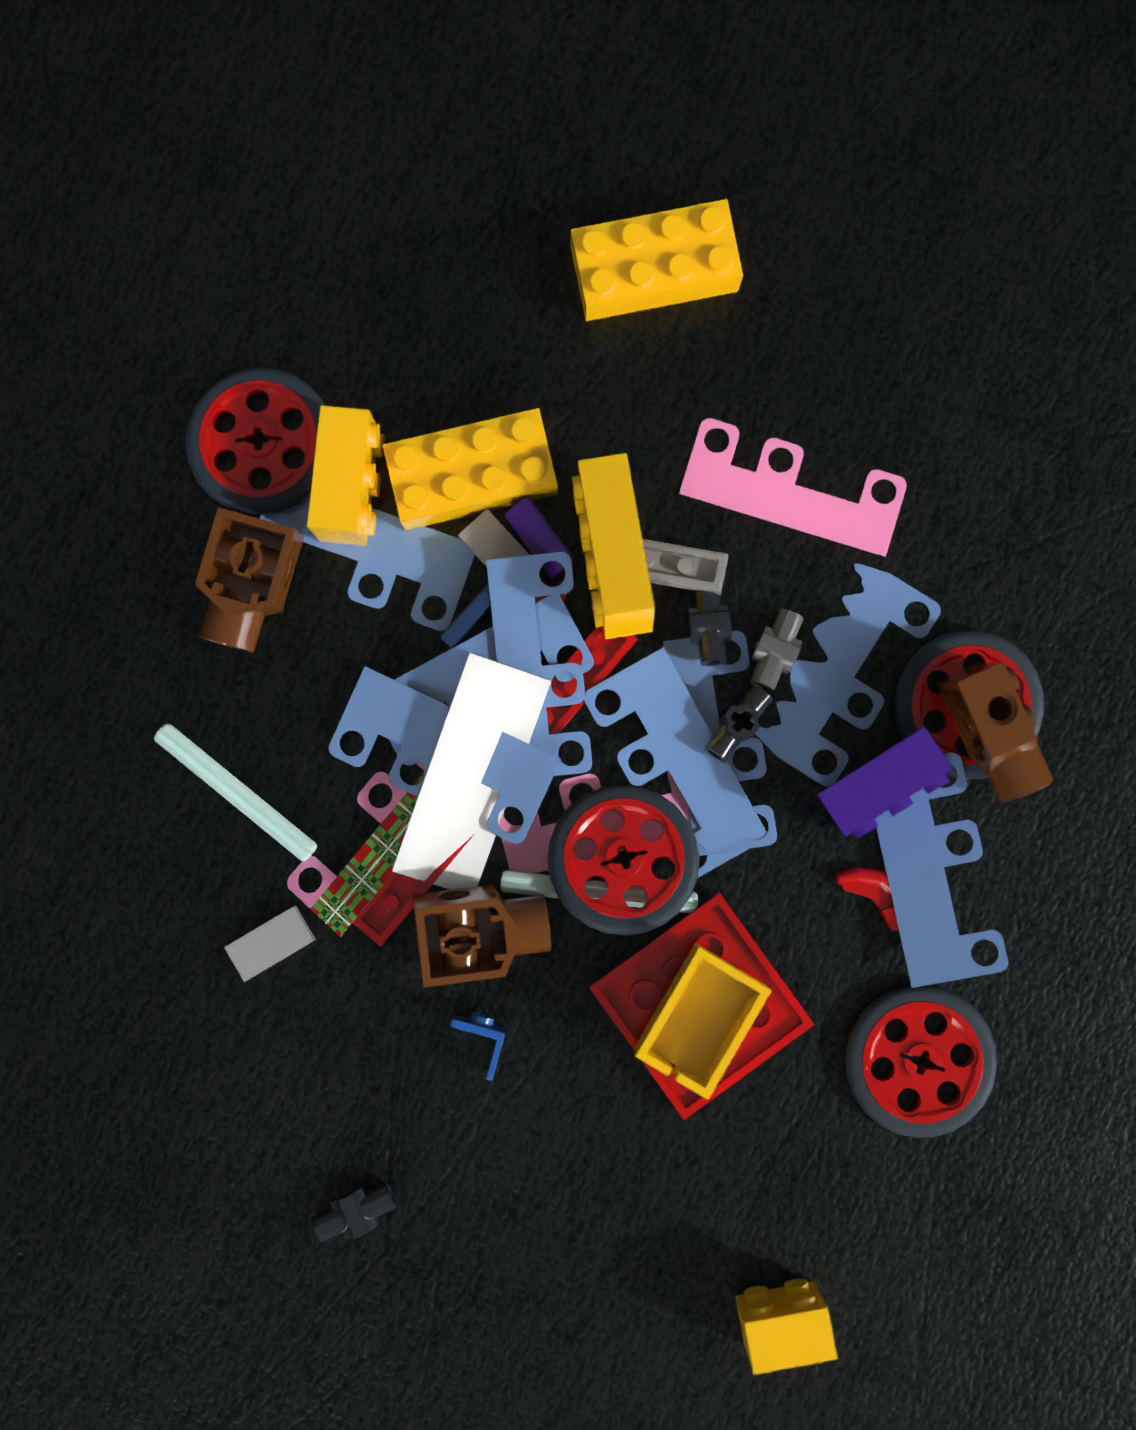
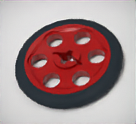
M250 368L236 371L219 379L204 392L196 403L187 424L185 446L188 463L196 481L217 502L241 513L264 515L281 512L299 504L311 494L320 405L325 406L324 402L311 386L295 375L278 369ZM257 392L265 393L269 397L267 408L261 412H253L248 406L249 398ZM298 410L304 416L302 425L296 430H288L283 426V417L288 411ZM223 413L233 414L236 421L234 428L227 433L218 432L215 428L216 418ZM257 432H262L266 438L272 439L269 442L263 443L261 450H258L253 443H248L251 440L257 439ZM291 449H300L305 454L304 463L297 469L287 468L284 464L285 454ZM226 451L235 453L237 458L235 467L228 472L219 471L216 466L218 456ZM261 469L269 471L272 477L270 485L263 490L254 489L250 482L253 473Z
M957 630L938 636L922 646L907 662L898 680L894 698L895 719L903 740L924 728L923 719L926 713L931 710L941 713L944 720L942 728L938 732H929V734L943 754L952 752L961 757L966 780L983 779L988 776L969 755L963 756L957 751L955 743L960 735L942 694H935L928 689L927 678L929 674L936 670L942 672L946 678L964 670L963 661L970 654L978 655L983 663L1004 662L1005 667H1011L1017 676L1019 689L1016 691L1022 705L1026 704L1035 717L1036 727H1033L1036 736L1040 731L1044 714L1043 689L1038 673L1028 657L1012 642L996 634L980 630ZM990 702L988 704V714L991 710ZM950 764L953 770L945 775L957 778V770Z
M620 784L601 787L589 792L567 808L556 823L550 838L547 861L550 880L554 890L570 914L586 926L601 932L626 936L646 933L660 927L681 911L691 897L696 884L700 857L694 832L688 820L676 805L661 794L644 787ZM611 810L619 812L624 820L622 828L613 832L606 830L601 824V816ZM647 820L658 822L662 827L661 838L656 841L645 840L640 834V826L643 822ZM580 839L591 840L596 846L595 856L588 860L577 858L573 852L575 842ZM619 849H624L627 855L633 854V856L642 852L646 853L638 855L635 859L631 860L629 869H623L621 864L614 863L601 866V864L609 863L612 859H615ZM658 858L668 859L674 867L673 875L666 880L656 878L651 870L652 862ZM600 877L606 882L608 889L605 896L594 899L586 894L584 884L589 878ZM636 886L644 890L647 900L643 907L633 909L626 905L623 895L630 887Z
M911 985L888 991L872 1001L857 1018L849 1034L845 1052L847 1079L852 1094L862 1110L882 1127L896 1134L914 1138L937 1137L955 1131L969 1122L984 1106L993 1088L997 1070L994 1040L990 1028L979 1011L963 997L945 988L931 985L914 988ZM932 1012H940L945 1020L942 1031L936 1034L927 1033L924 1027L926 1016ZM892 1019H900L905 1024V1034L897 1041L888 1040L884 1032L885 1025ZM959 1043L967 1044L971 1051L969 1060L962 1065L954 1064L950 1058L951 1049ZM923 1051H926L925 1057L933 1064L942 1067V1069L940 1070L929 1065L928 1067L921 1066L919 1071H916L917 1065L908 1057L900 1055V1053L902 1052L913 1057L914 1055L921 1056ZM879 1057L889 1058L892 1063L890 1075L883 1079L875 1078L871 1072L873 1061ZM946 1081L954 1082L958 1091L956 1098L949 1103L940 1102L937 1098L939 1085ZM907 1088L916 1090L918 1094L916 1106L909 1110L901 1109L897 1103L899 1093Z

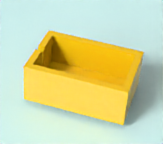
M320 405L307 527L320 542L367 546L368 535L374 536L376 512H371L372 496L378 497L380 492L381 477L380 473H376V458L383 457L385 437L384 434H380V425L375 423L370 410Z
M695 943L634 1046L635 1056L667 1076L672 1070L670 1062L675 1064L672 1070L675 1080L708 1100L772 990L761 981Z

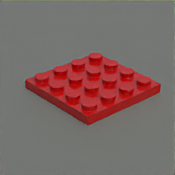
M719 892L589 985L593 994L632 1048L636 1045L695 943L761 981L772 990L708 1100L675 1080L672 1073L675 1064L670 1062L672 1070L667 1076L642 1061L684 1120L815 1025Z

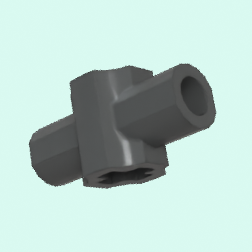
M779 609L772 628L764 627L751 659L757 661L750 679L751 684L763 690L773 692L781 673L788 674L791 671L802 641L796 639L803 622L801 615L787 609Z

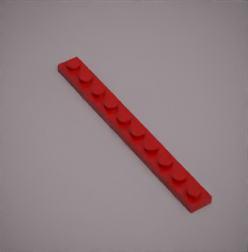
M603 627L595 628L584 642L594 659V664L589 671L583 673L585 693L605 680L636 643L638 638L630 635L605 640ZM577 649L566 663L581 665V651ZM555 676L551 681V688L555 695L566 698L576 691L577 681L574 678L568 682H561ZM583 700L575 705L546 707L549 734L560 733L585 704V701ZM473 836L439 865L425 881L394 872L352 923L379 946H382L414 908L413 894L426 893Z

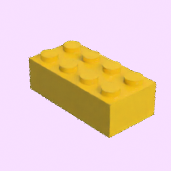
M727 199L571 229V250L586 321L738 292L743 278Z
M539 408L383 444L400 522L405 530L483 513L486 509L491 511L516 505L525 497L534 501L558 495V485Z
M627 453L578 461L579 476L572 477L573 497L576 515L579 518L582 551L587 552L585 553L589 590L597 589V591L591 592L595 627H603L605 640L653 632L654 603Z

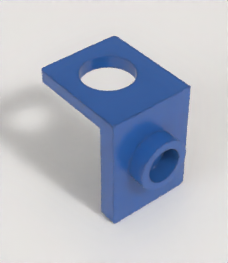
M471 1012L470 1017L455 1013L450 1027L497 1040L486 1078L492 1081L507 1027L493 1024L495 1018L483 1013Z

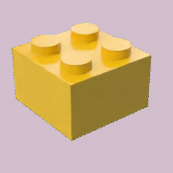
M793 1279L785 1282L784 1287L769 1290L765 1286H755L746 1289L744 1294L735 1296L743 1341L754 1374L837 1359L828 1308L814 1281L808 1282L806 1279Z

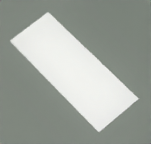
M472 653L469 654L396 858L393 872L425 881L439 865L473 836L433 884L450 890L478 886L496 836L488 830L487 820L500 792L481 784V781L502 731L529 744L551 681ZM505 808L501 810V812L498 815L499 825L503 817Z

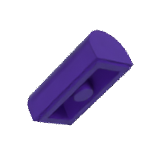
M525 497L506 513V520L532 555L565 552L571 558L572 568L577 565V560L530 498L527 499ZM548 561L542 565V569L551 581L565 573L564 567L557 561Z

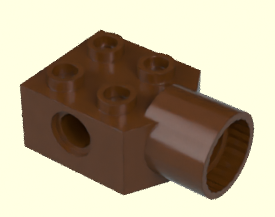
M218 507L195 583L210 599L199 637L221 645L254 653L264 617L283 611L304 536L294 528Z
M1004 662L979 663L937 682L968 755L988 776L999 802L1024 797L1044 788L1053 781V777L1037 744V736L1033 730V727H1036L1035 717L1031 709L1026 704L1022 705L1016 691L1019 689V681L1011 667H1005ZM990 702L991 710L988 714V704Z
M494 885L413 894L423 988L505 977L514 956L551 951L550 925L544 895L503 900Z

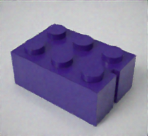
M924 727L823 790L818 796L844 836L846 837L853 832L856 838H859L878 826L875 818L884 812L889 811L894 816L911 806L913 801L910 796L919 790L924 789L927 794H930L949 782L945 774L953 770V768Z

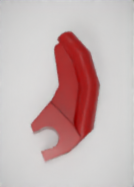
M856 866L837 872L836 882L842 886L844 891L871 898L879 908L888 929L898 931L897 918L885 871Z

